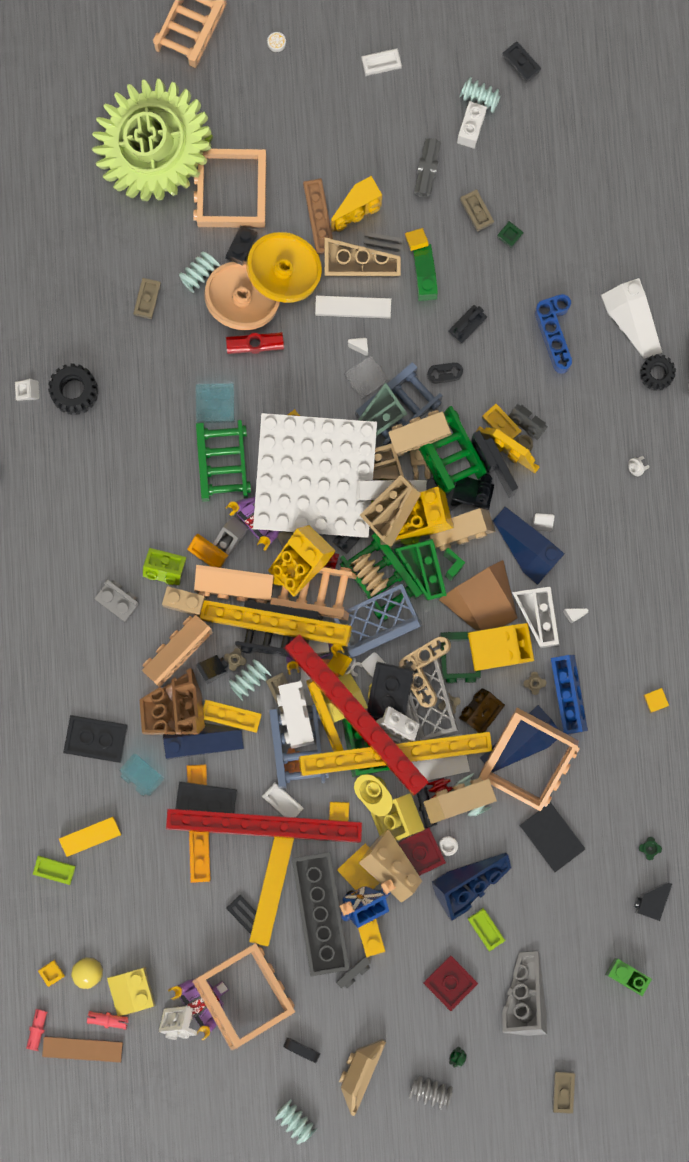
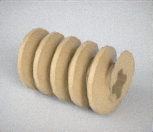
M368 553L356 559L349 566L355 565L353 571H360L357 577H364L362 584H368L366 590H373L371 593V597L387 587L386 584L389 578L382 579L385 573L377 572L380 566L373 567L376 560L369 561L371 553Z

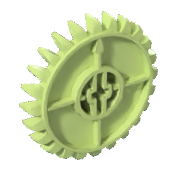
M144 79L142 80V93L140 94L131 84H128L127 88L130 95L128 100L118 92L114 94L120 105L118 109L112 105L104 104V108L112 116L110 120L102 117H97L96 119L106 129L105 132L92 133L97 140L104 143V145L93 147L92 151L97 155L106 156V158L97 161L96 165L101 169L111 168V170L103 175V178L109 182L118 179L113 188L117 191H123L128 187L126 195L130 198L136 197L139 191L141 192L140 199L143 201H148L152 193H154L158 201L164 199L166 191L175 196L178 194V186L182 185L186 189L190 186L188 180L190 176L199 177L198 165H205L207 163V159L203 156V151H209L211 144L208 141H204V138L211 135V128L208 126L202 127V125L207 122L208 116L205 112L197 115L200 111L201 103L195 99L189 104L191 93L186 88L178 97L179 88L175 82H171L168 92H166L165 84L161 79H157L155 91H153L150 84Z

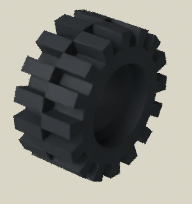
M652 355L643 363L640 370L641 380L643 379L644 385H648L647 388H654L653 390L655 391L657 389L663 390L675 378V364L670 362V358H665L666 355ZM661 366L665 371V376L662 379H655L651 375L652 367Z

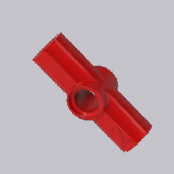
M283 332L268 334L251 333L250 335L226 337L227 354L247 352L257 354L261 351L284 350ZM258 340L260 344L257 347H253L250 345V342Z

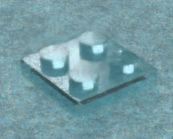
M196 384L197 423L235 422L234 384Z

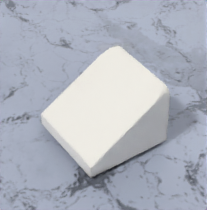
M367 338L348 340L349 348L368 356Z
M33 379L15 382L16 401L39 399V382Z
M536 513L533 517V528L537 531H552L554 515Z
M565 609L563 612L569 622L573 623L586 615L588 609Z
M309 640L308 644L317 654L329 653L328 643Z
M373 652L361 663L364 670L372 678L376 662L385 663L376 652Z

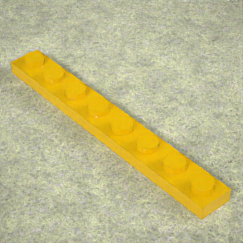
M204 600L200 614L202 621L297 637L300 634L303 639L347 647L352 627L349 625Z

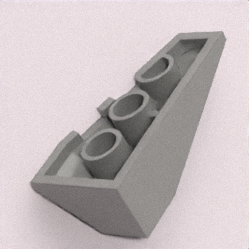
M539 951L519 953L511 988H509L506 1006H504L502 1012L503 1033L526 1036L547 1034V1016Z

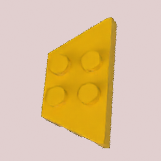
M479 426L476 432L480 430L485 440L493 438L499 452L502 451L507 454V458L514 463L519 462L533 473H536L540 468L534 463L535 459L527 448L499 429L490 427L483 429Z

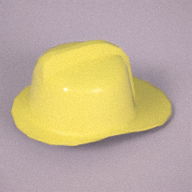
M370 774L361 775L356 779L354 783L355 794L368 810L377 816L387 815L392 809L393 800L384 780Z

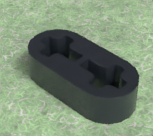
M455 362L433 365L429 368L427 377L432 383L457 381L463 375V368L459 363ZM453 367L460 371L457 373V376H454L453 373L447 374L446 372L452 371ZM433 370H437V373L444 372V374H440L437 379H435L434 376H431Z
M286 1038L283 1045L284 1048L317 1063L320 1057L319 1052L293 1039Z

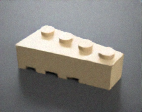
M325 237V276H401L400 256Z

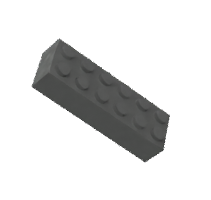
M327 852L292 858L310 976L350 970L331 853Z

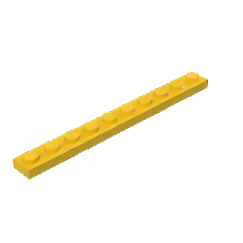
M490 732L396 744L411 762L493 751ZM371 747L299 756L301 776L386 765Z

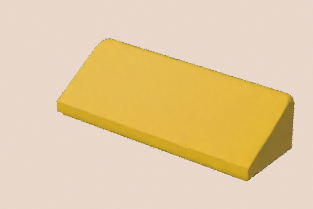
M111 817L61 837L59 841L66 857L118 837L121 833L115 817Z

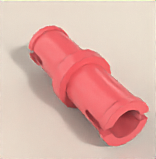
M35 1009L32 1027H29L30 1035L26 1049L38 1051L41 1035L45 1031L43 1027L47 1011Z
M89 1011L88 1016L92 1018L87 1017V1024L102 1025L104 1028L127 1029L128 1017L111 1015L109 1012L103 1014Z

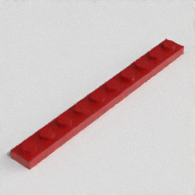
M300 634L284 647L412 795L418 793L429 783Z
M167 809L166 830L361 843L362 822Z

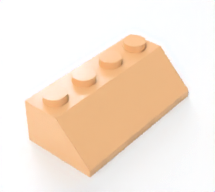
M196 565L194 590L199 595L210 597L211 594L218 595L217 598L229 600V597L237 598L236 601L239 602L255 600V602L267 604V602H271L273 594L274 575Z
M197 615L193 618L189 616L183 622L184 627L180 631L176 630L169 637L171 639L167 645L162 644L156 650L157 655L153 659L149 658L142 665L144 667L142 671L158 687H161L213 633L212 629Z

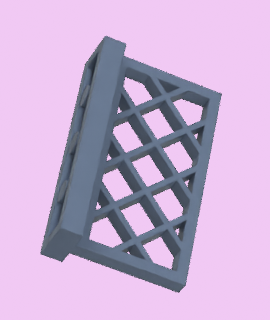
M403 584L345 610L349 613V616L353 617L350 623L351 627L354 624L355 618L365 622L362 632L352 629V632L360 634L358 643L351 645L349 641L348 653L350 658L356 657L423 626ZM401 589L404 596L401 603L391 600L393 593ZM383 599L387 601L384 612L374 608L376 600ZM390 602L400 606L397 616L386 613ZM365 607L370 609L367 619L356 616L359 608ZM403 607L411 611L412 618L408 620L399 618ZM372 611L383 614L379 624L369 621ZM385 615L395 618L393 627L387 628L382 626ZM334 618L337 624H342L340 619ZM368 623L378 627L376 634L373 636L364 634Z

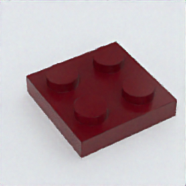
M430 828L398 842L419 876L446 863Z
M451 955L423 982L450 1011L478 985L477 981Z

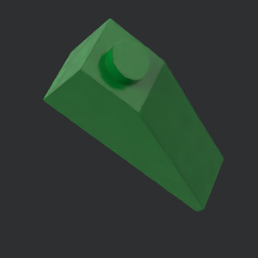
M429 244V246L413 250L418 301L436 300L438 296L432 246Z

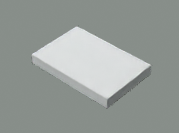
M462 734L452 735L448 737L461 736ZM467 755L412 762L428 781L470 772Z

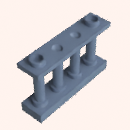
M413 362L387 383L393 394H397L415 414L407 422L403 418L397 421V424H402L403 426L410 424L409 421L414 418H421L431 408L435 410L442 404L443 395L439 393L434 397L416 377L417 366ZM405 381L411 382L429 402L421 410L402 390L401 385ZM376 394L355 411L358 419ZM388 429L381 432L386 438L383 446L392 444Z
M315 704L312 705V712H308L309 720H314L315 731H312L313 739H316L317 750L289 754L282 752V745L285 744L286 739L284 733H280L279 726L282 725L281 715L278 714L277 709L269 710L279 789L287 788L286 783H290L292 780L321 777V783H325V778H329L328 773L301 776V772L289 773L284 768V764H287L288 761L299 760V756L322 753L318 721L321 719Z

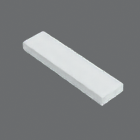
M316 296L315 316L390 319L391 299Z
M358 480L356 500H376L395 480ZM409 480L419 492L426 491L427 480Z

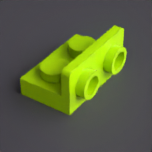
M149 548L143 565V577L179 586L186 557Z

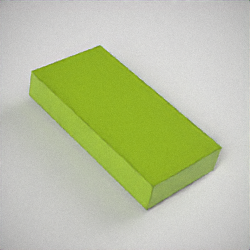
M38 856L32 875L71 885L76 866Z
M484 908L467 918L489 952L505 942V939Z

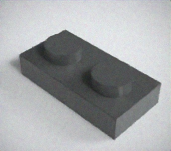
M364 956L336 981L341 989L344 986L346 988L350 987L355 982L354 977L357 974L363 975L370 969L369 964L371 961Z

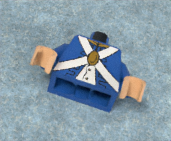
M389 879L382 883L381 890H374L365 886L356 891H348L343 898L344 904L340 905L342 920L349 921L351 919L355 926L359 928L389 912L386 899L391 891L396 888L392 880Z

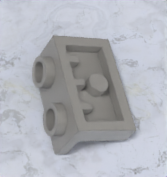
M107 579L106 584L94 599L122 621L126 622L139 605L136 601L137 597L129 591L127 594L122 591L121 588L123 586L115 580L110 582Z

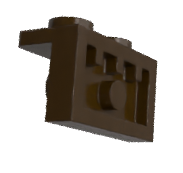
M481 688L474 694L470 704L462 710L459 719L467 723L477 733H484L505 707V704L490 691Z

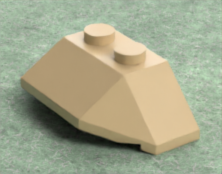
M384 1039L356 1049L355 1054L351 1052L347 1061L349 1068L347 1072H342L339 1082L342 1083L341 1090L353 1116L357 1113L386 1044Z

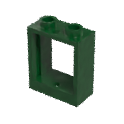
M440 632L439 637H445L450 642L469 641V632ZM440 642V649L444 650L445 642ZM446 654L440 657L442 674L447 684L457 683V680H465V683H476V679L481 678V670L475 671V673L447 674Z

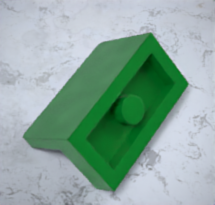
M447 548L443 556L453 565L447 571L445 577L451 582L464 567L465 562L451 549Z

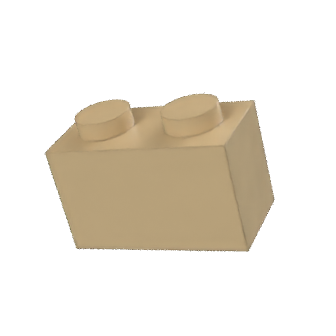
M167 586L162 605L164 608L200 617L206 598L199 594Z

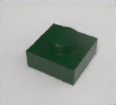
M509 221L497 235V238L510 248H513L524 232Z

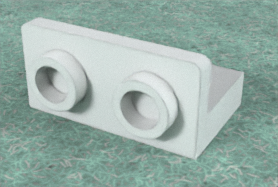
M387 707L384 717L376 720L396 744L415 741L419 723L395 709Z
M183 1006L164 1009L159 1032L166 1034L165 1037L172 1040H177V1037L188 1039L189 1036L197 1035L196 1030L189 1028L193 1008Z

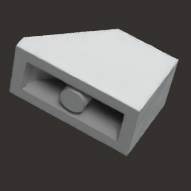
M233 516L223 526L213 544L230 556L249 527Z

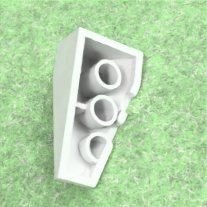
M639 278L623 283L601 295L608 315L614 319L620 330L626 334L632 345L644 359L662 353L648 301Z

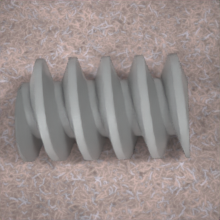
M419 1076L417 1080L414 1079L409 1099L416 1095V1101L418 1102L423 1097L424 1104L431 1100L432 1107L438 1102L440 1110L444 1105H446L447 1110L452 1097L453 1087L449 1086L445 1090V1084L442 1083L438 1088L437 1081L430 1085L429 1078L423 1083V1077Z

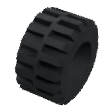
M71 363L68 367L66 364L63 365L61 370L59 368L56 369L57 373L51 375L52 380L48 383L50 387L48 391L55 406L62 412L66 411L70 415L72 413L79 415L81 411L87 412L88 407L92 408L94 406L93 402L97 400L98 385L87 368H83L82 365L76 366ZM72 380L81 381L84 384V390L79 397L70 399L63 395V388L66 383Z

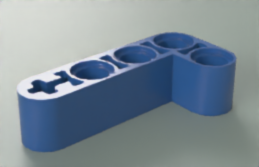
M564 294L540 301L534 312L553 368L560 374L566 373L572 364V358L557 317L565 315L571 306L570 298ZM557 302H564L566 308H559ZM545 307L548 309L549 313L542 314L540 313L539 308ZM552 325L554 326L555 331L549 332L546 330L545 326ZM558 342L561 348L554 349L552 343ZM560 360H562V362H566V365L563 366V364H559Z

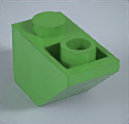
M614 958L605 974L640 996H643L652 981L651 978L618 958Z

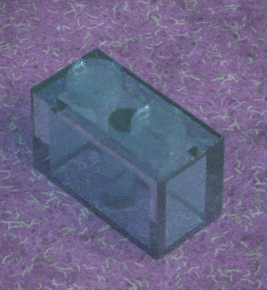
M136 753L119 770L122 773L120 777L128 784L132 781L137 786L135 790L143 797L146 794L151 796L165 780L164 777Z

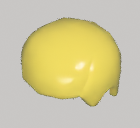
M86 957L79 960L73 966L71 977L74 984L79 988L90 989L101 981L103 968L96 959Z

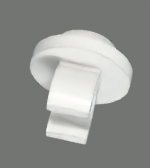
M644 456L629 460V471L634 476H641L649 468V465L644 466L642 463Z
M353 657L345 674L350 673L353 676H358L354 672V667H362V665Z

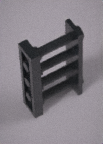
M245 600L244 607L320 621L323 619V616L318 611ZM247 629L244 642H235L240 651L246 654L259 652L292 658L284 649L290 643L291 636L283 635L281 648L270 646L273 633L265 632L263 644L259 645L252 643L255 630Z

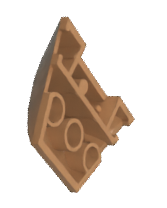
M503 560L476 574L448 592L447 596L439 599L441 603L451 609L453 613L463 619L475 631L504 627L518 618Z
M192 668L186 670L187 673L178 679L176 677L173 678L171 683L164 688L159 687L140 699L143 734H199L203 730L205 724L202 694Z

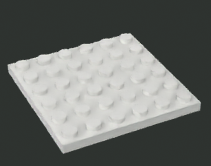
M261 413L253 529L295 532L297 528L310 525L318 534L369 537V525L361 518L360 514L371 504V500H356L358 480H373L377 422Z

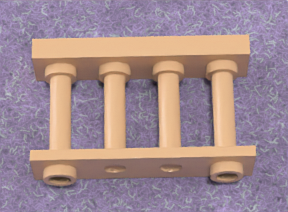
M175 0L160 33L157 32L154 37L155 50L159 52L162 45L187 55L189 66L196 68L227 5L226 0H195L210 7L211 12L209 16L201 15L181 6L184 0ZM180 13L201 22L203 25L202 31L196 32L175 23L174 20L177 14ZM172 29L195 39L194 47L187 48L167 39L169 30Z
M323 567L318 572L322 574L317 602H314V605L307 604L308 601H306L309 583L300 591L296 602L289 601V591L282 586L280 596H278V599L271 598L270 604L318 611L324 617L348 621L349 613L344 610L343 601L348 578L356 579L357 575L351 572L352 569L340 567V570ZM330 575L340 577L336 602L332 608L325 607L326 604H324Z

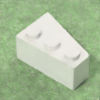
M551 587L512 592L540 648L560 646Z
M302 682L278 686L280 695H276L278 706H282L284 711L283 714H280L282 725H287L288 732L284 733L286 744H291V748L314 744Z

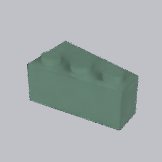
M385 382L358 421L377 422V436L406 416L407 412Z

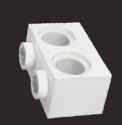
M469 101L458 135V144L475 149L486 115V106Z

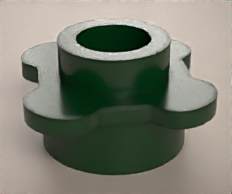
M648 837L644 844L639 845V851L646 855L647 860H653L655 855L662 852V847L655 842L653 837Z
M457 1047L450 1054L449 1064H453L454 1068L461 1067L466 1061L467 1054L463 1049L461 1050L460 1047Z

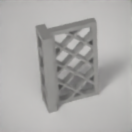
M438 659L434 661L436 669L432 675L424 670L423 672L431 677L429 680L430 684L433 679L440 682L441 688L436 693L437 700L438 698L444 700L446 707L443 712L434 708V706L429 707L425 717L419 715L417 709L420 704L419 702L415 703L417 698L413 696L411 689L406 716L419 723L415 741L427 740L458 731ZM413 663L407 664L405 668H411ZM417 676L413 680L414 685L416 684L419 687H421L422 685L417 682L419 679V676ZM432 710L441 714L437 724L428 720ZM444 716L450 719L452 728L445 730L439 726ZM425 722H428L435 727L431 734L425 736L423 726Z

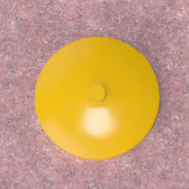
M286 232L270 233L258 239L250 249L246 262L247 274L253 286L267 298L284 303L297 302L311 295L316 289L322 273L321 261L316 250L303 238Z

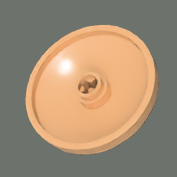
M235 262L221 265L211 273L205 286L204 298L209 312L217 321L233 329L252 330L260 328L272 320L279 307L280 302L267 298L253 286L247 274L246 262H244L243 266Z

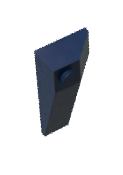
M504 507L493 520L522 572L537 585L565 554L507 507Z
M539 705L528 713L558 729L552 719ZM521 720L492 769V773L549 748L557 739ZM486 752L480 757L484 764L491 752Z
M204 723L205 727L199 734H163L165 757L169 760L244 749L242 730Z
M507 853L493 856L448 871L432 881L435 895L451 921L467 912L472 907L471 903L478 896L481 898L485 895L483 891L490 884H496L511 869L509 856Z

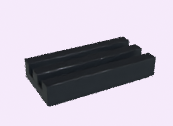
M239 895L226 909L251 934L252 929L232 907L235 906L252 925L254 920L237 902L241 901L254 916L256 911Z

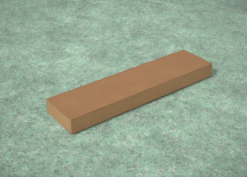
M322 179L303 181L315 250L318 255L325 254V237L333 239Z
M45 1036L42 1057L121 1063L123 1042Z

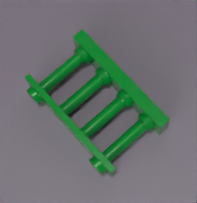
M452 406L448 407L443 413L453 434L419 448L434 480L445 494L455 488L454 482L472 474H475L477 479H480L487 473L484 462L480 460L460 422L459 414ZM457 440L462 450L443 459L440 458L436 450ZM466 457L471 467L454 475H449L445 466Z
M238 420V428L208 430V428L204 427V423H196L202 502L210 501V496H213L215 493L243 491L244 498H248V493H251V483L246 479L243 437H247L246 425H242V420ZM239 435L240 446L211 449L206 447V440L210 437ZM240 454L241 465L207 466V458H210V456ZM242 473L243 484L212 486L208 481V477H212V475Z
M376 533L371 535L373 540L371 544L348 561L344 555L340 557L341 563L339 565L352 569L351 572L357 575L353 571L352 566L349 565L362 555L380 550L384 556L373 567L380 566L378 570L380 571L385 566L389 567L391 565L395 571L386 584L387 587L384 590L397 581H402L410 598L413 596L416 600L422 596L421 590L390 547L380 544V538ZM364 577L354 579L368 599L372 598L371 593L373 590L367 591L366 586L362 584ZM402 592L392 600L401 603L404 597ZM376 601L374 608L384 612L386 604L380 607ZM390 602L387 612L394 608L396 604ZM373 611L380 620L383 614ZM387 615L384 617V622L388 620Z

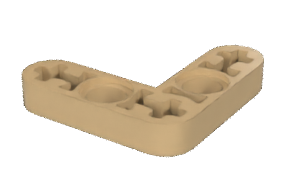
M445 637L433 639L402 658L399 663L400 667L405 668L407 665L406 661L413 662L411 668L415 671L418 670V673L414 674L413 680L417 676L423 679L421 687H415L413 682L411 687L419 704L423 707H433L437 702V695L422 668L450 651L451 643ZM439 641L446 643V645H444V650L437 649L436 651H433L430 648L431 645L432 648H436L437 646H439ZM423 650H427L430 653V658L427 661H423L420 657ZM424 690L427 696L431 695V703L424 702L426 698L424 693L419 694L418 691Z

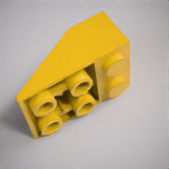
M372 176L353 186L331 218L332 232L336 230L338 232L342 231L347 227V224L351 222L357 223L364 218V215L368 213L374 214L380 210L382 206V193Z
M435 487L420 492L421 495L396 540L436 534L454 528L446 494L442 489Z
M310 525L300 527L295 530L268 569V572L274 575V578L293 596H296L327 564L335 550Z
M528 623L468 633L474 671L534 661Z

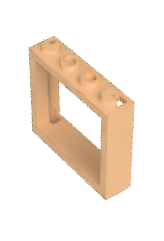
M210 149L209 151H203L205 158L258 159L257 217L203 216L204 165L199 164L198 170L200 175L198 178L194 177V184L198 185L197 191H194V203H197V209H194L193 213L194 221H197L198 227L240 228V226H243L245 228H265L266 149Z
M516 708L483 766L479 778L481 777L483 781L489 779L494 787L541 811L543 806L547 807L552 799L550 796L551 792L558 789L561 780H559L561 775H566L568 772L570 759H575L580 749L578 748L579 741L525 711ZM520 720L569 745L540 797L491 772Z
M256 943L192 980L231 1050L237 1049L295 1013L293 1001L285 995L283 984L280 980L277 981L274 975V968L270 963L266 962L263 949L257 946ZM251 953L284 1012L239 1039L206 980Z

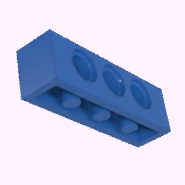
M575 655L551 658L563 732L565 734L588 731Z

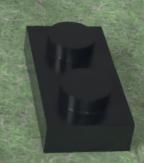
M518 41L502 54L526 82L541 71V67Z
M240 226L225 259L243 266L257 238L258 232Z

